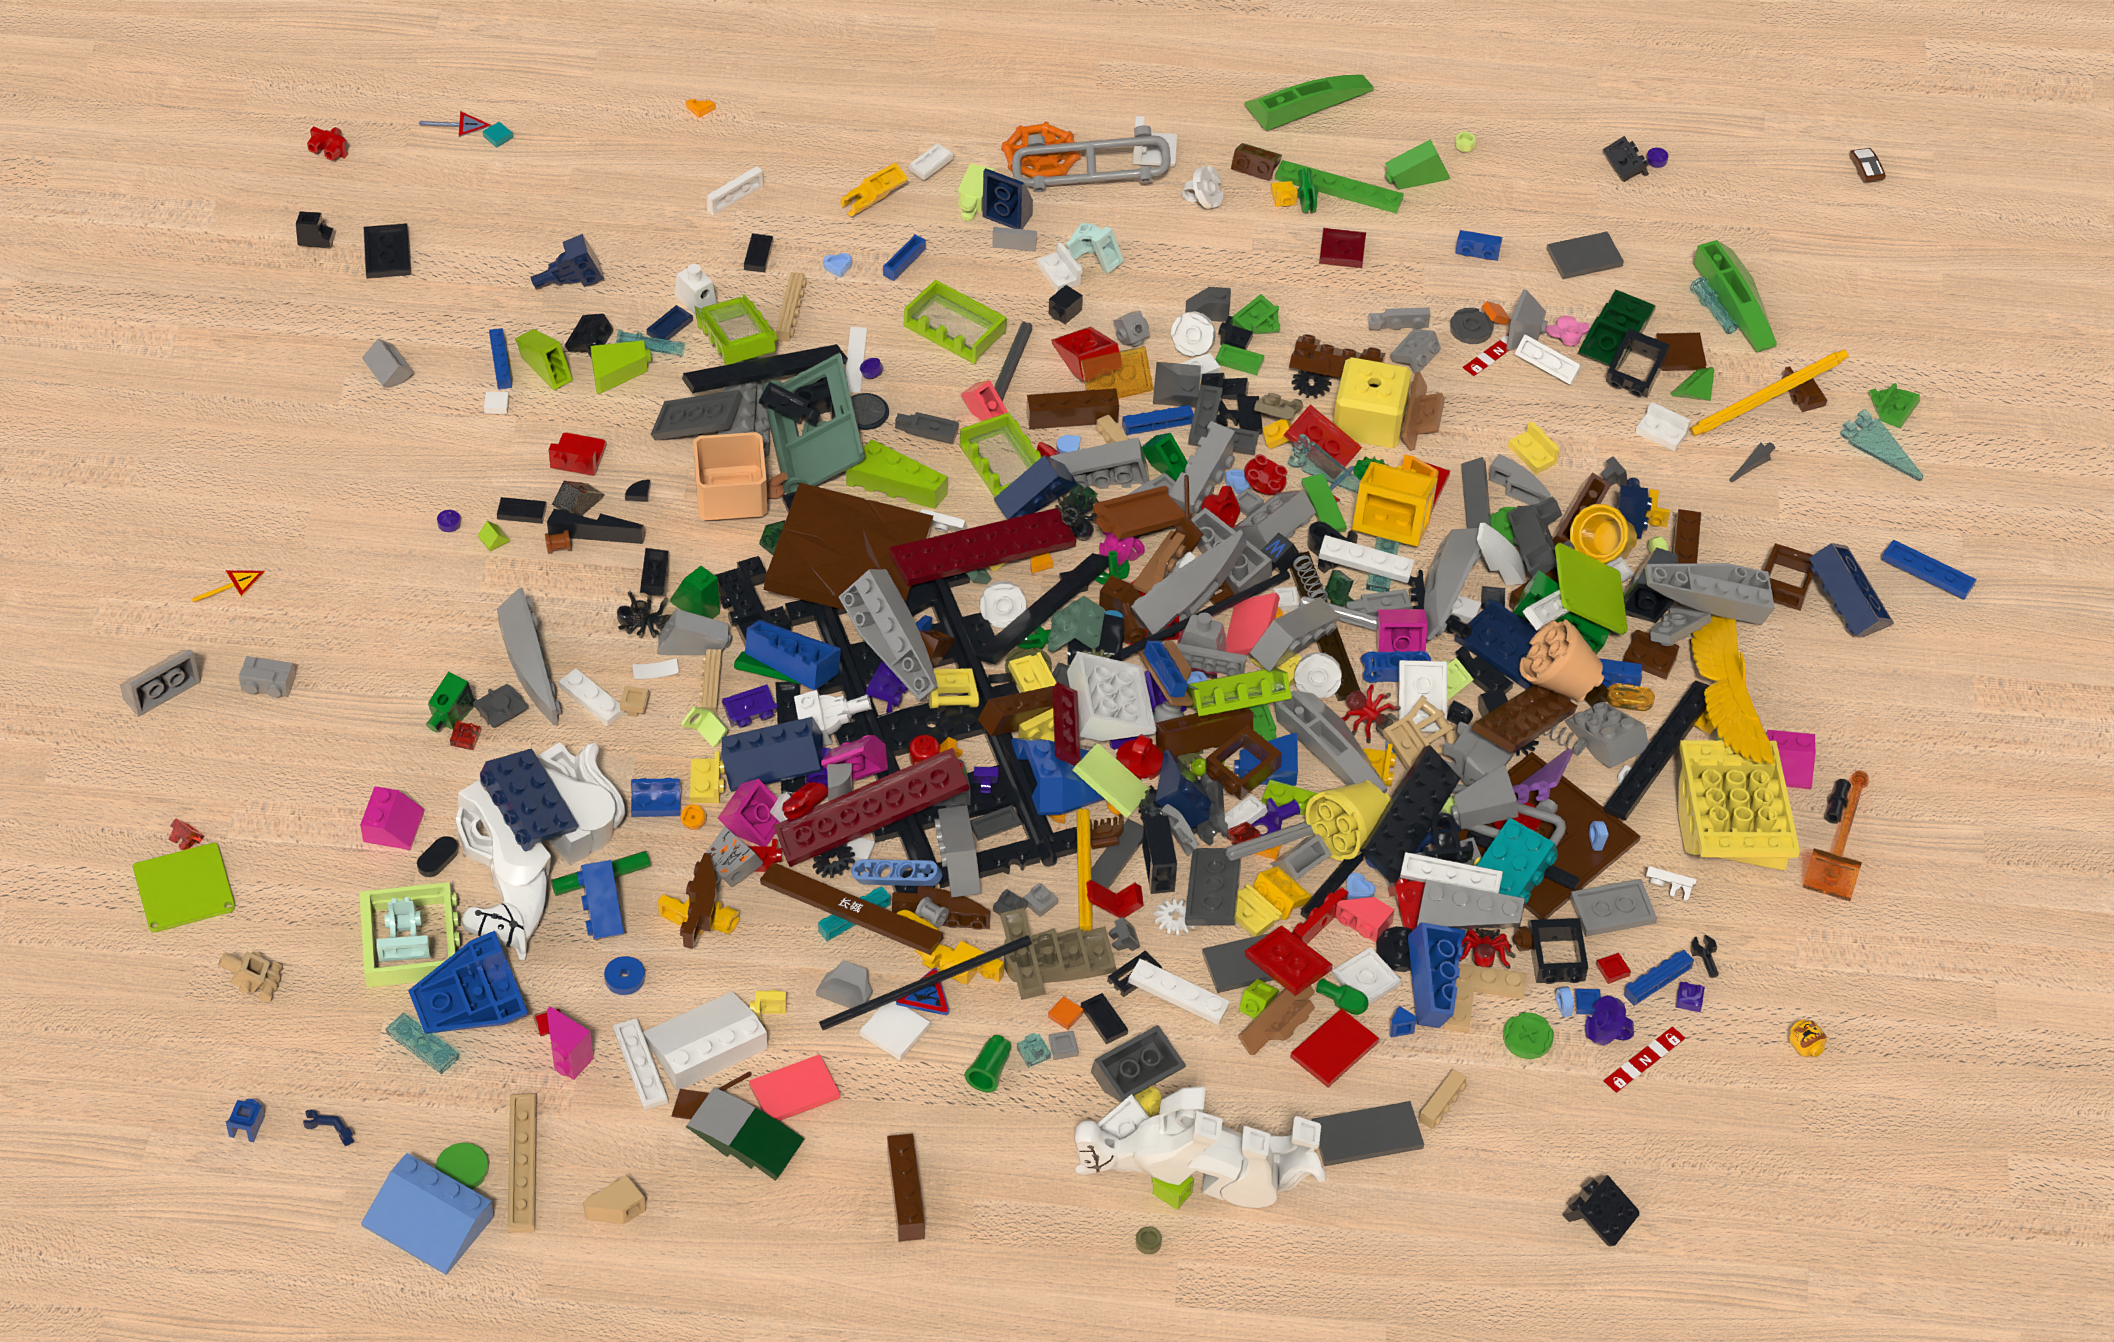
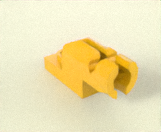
M895 162L865 178L860 186L849 191L840 199V204L844 208L855 199L856 202L852 204V210L847 213L849 216H854L887 197L890 191L905 184L908 177Z
M662 894L658 900L659 916L681 926L683 922L688 920L689 898L685 904H682L677 898H670ZM717 901L712 929L727 935L731 934L739 923L740 918L737 917L739 911L729 906L722 908V903ZM701 930V931H700L699 936L702 935V933L704 932V930Z
M962 940L954 950L951 947L939 944L932 955L923 953L922 959L924 961L922 965L931 970L939 968L942 971L985 952ZM995 959L956 975L952 979L968 985L975 974L979 972L984 978L992 979L999 983L1004 976V962Z

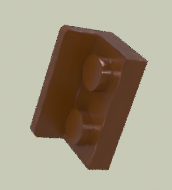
M1241 143L1234 151L1231 169L1270 181L1274 168L1280 163L1282 155Z
M1790 366L1785 367L1782 379L1795 373ZM1813 378L1788 390L1794 404L1798 405L1801 412L1824 407L1827 404L1825 395Z
M1636 630L1632 643L1623 658V662L1642 664V671L1667 680L1677 660L1679 645L1663 646L1660 642L1651 641V634Z

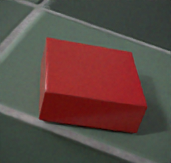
M1619 952L1597 960L1596 966L1607 984L1630 976L1631 971Z

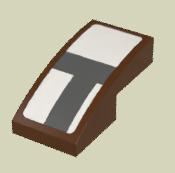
M1871 148L1850 150V159L1858 166L1857 174L1865 182L1886 179L1884 169Z

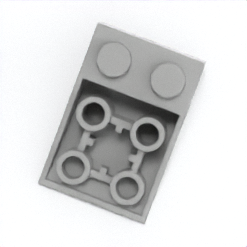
M1605 702L1596 703L1593 707L1583 712H1577L1574 716L1565 720V723L1578 739L1582 737V739L1585 738L1587 740L1586 748L1594 758L1610 768L1643 753L1649 745L1645 724Z

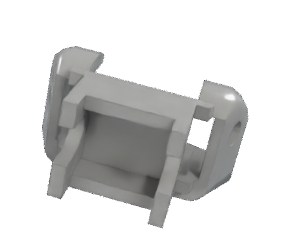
M1459 722L1457 733L1461 735L1454 745L1445 742L1443 754L1455 759L1453 763L1446 760L1445 762L1458 776H1461L1460 780L1468 787L1498 767L1506 766L1515 752L1513 754L1474 732L1472 730L1473 726Z

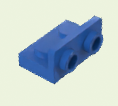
M1460 230L1455 254L1498 261L1502 237Z
M1599 658L1603 665L1601 674L1604 675L1602 683L1606 687L1639 692L1642 680V664Z
M640 778L631 780V817L680 816L681 788L679 778Z

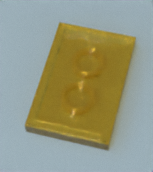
M1145 346L1080 360L1086 390L1116 388L1118 398L1154 390Z

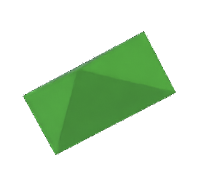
M1713 367L1697 369L1670 392L1673 397L1711 401L1714 377Z

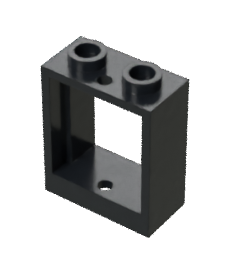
M1628 329L1607 372L1606 382L1615 388L1628 390L1635 396L1648 398L1667 359L1670 344ZM1628 347L1657 358L1646 382L1617 371Z
M1146 817L1143 824L1142 850L1150 894L1175 892L1177 859L1169 817Z
M1580 918L1531 920L1529 930L1532 935V947L1530 950L1536 983H1578L1585 981L1588 972V962ZM1574 941L1578 962L1544 964L1541 942Z

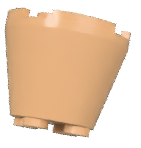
M1566 619L1559 623L1553 621L1539 630L1529 642L1532 647L1527 657L1521 658L1520 672L1525 679L1535 685L1575 699L1578 702L1582 701L1593 687L1599 686L1604 679V675L1601 674L1603 669L1602 662L1576 627Z

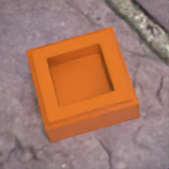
M1486 301L1482 306V309L1492 322L1507 325L1511 320L1499 304Z
M1063 996L1048 1012V1018L1069 1030L1083 1015L1084 1009Z

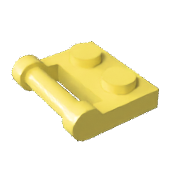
M933 669L938 687L929 694L930 708L952 705L978 707L979 697L972 669ZM968 693V696H939L938 694Z

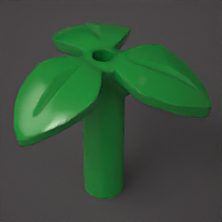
M1110 551L1108 553L1109 573L1103 571L1095 580L1104 585L1111 575L1119 579L1127 578L1130 571L1129 561L1126 560L1118 566L1117 552Z

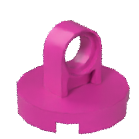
M1104 532L1103 534L1106 535L1104 543L1100 542L1099 545L1100 555L1108 556L1110 551L1117 552L1118 566L1123 564L1126 559L1137 560L1145 552V547L1138 538L1132 536L1119 540L1113 532Z

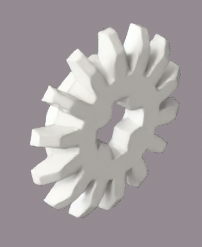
M1172 898V905L1167 900H1163L1165 906L1157 905L1156 908L1160 911L1154 912V916L1159 917L1154 922L1155 924L1162 923L1159 927L1160 930L1168 929L1166 934L1169 935L1171 931H1176V936H1179L1182 930L1185 934L1189 933L1188 926L1185 924L1186 905L1183 906L1185 899H1182L1177 904L1176 899ZM1174 911H1177L1183 917L1173 920V917L1169 916V914L1172 915Z

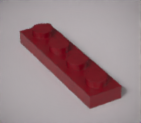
M1057 682L1052 687L1055 757L1076 766L1081 761L1078 694L1076 690Z

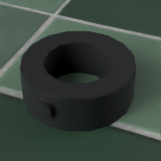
M1012 674L988 675L989 683L1012 681Z

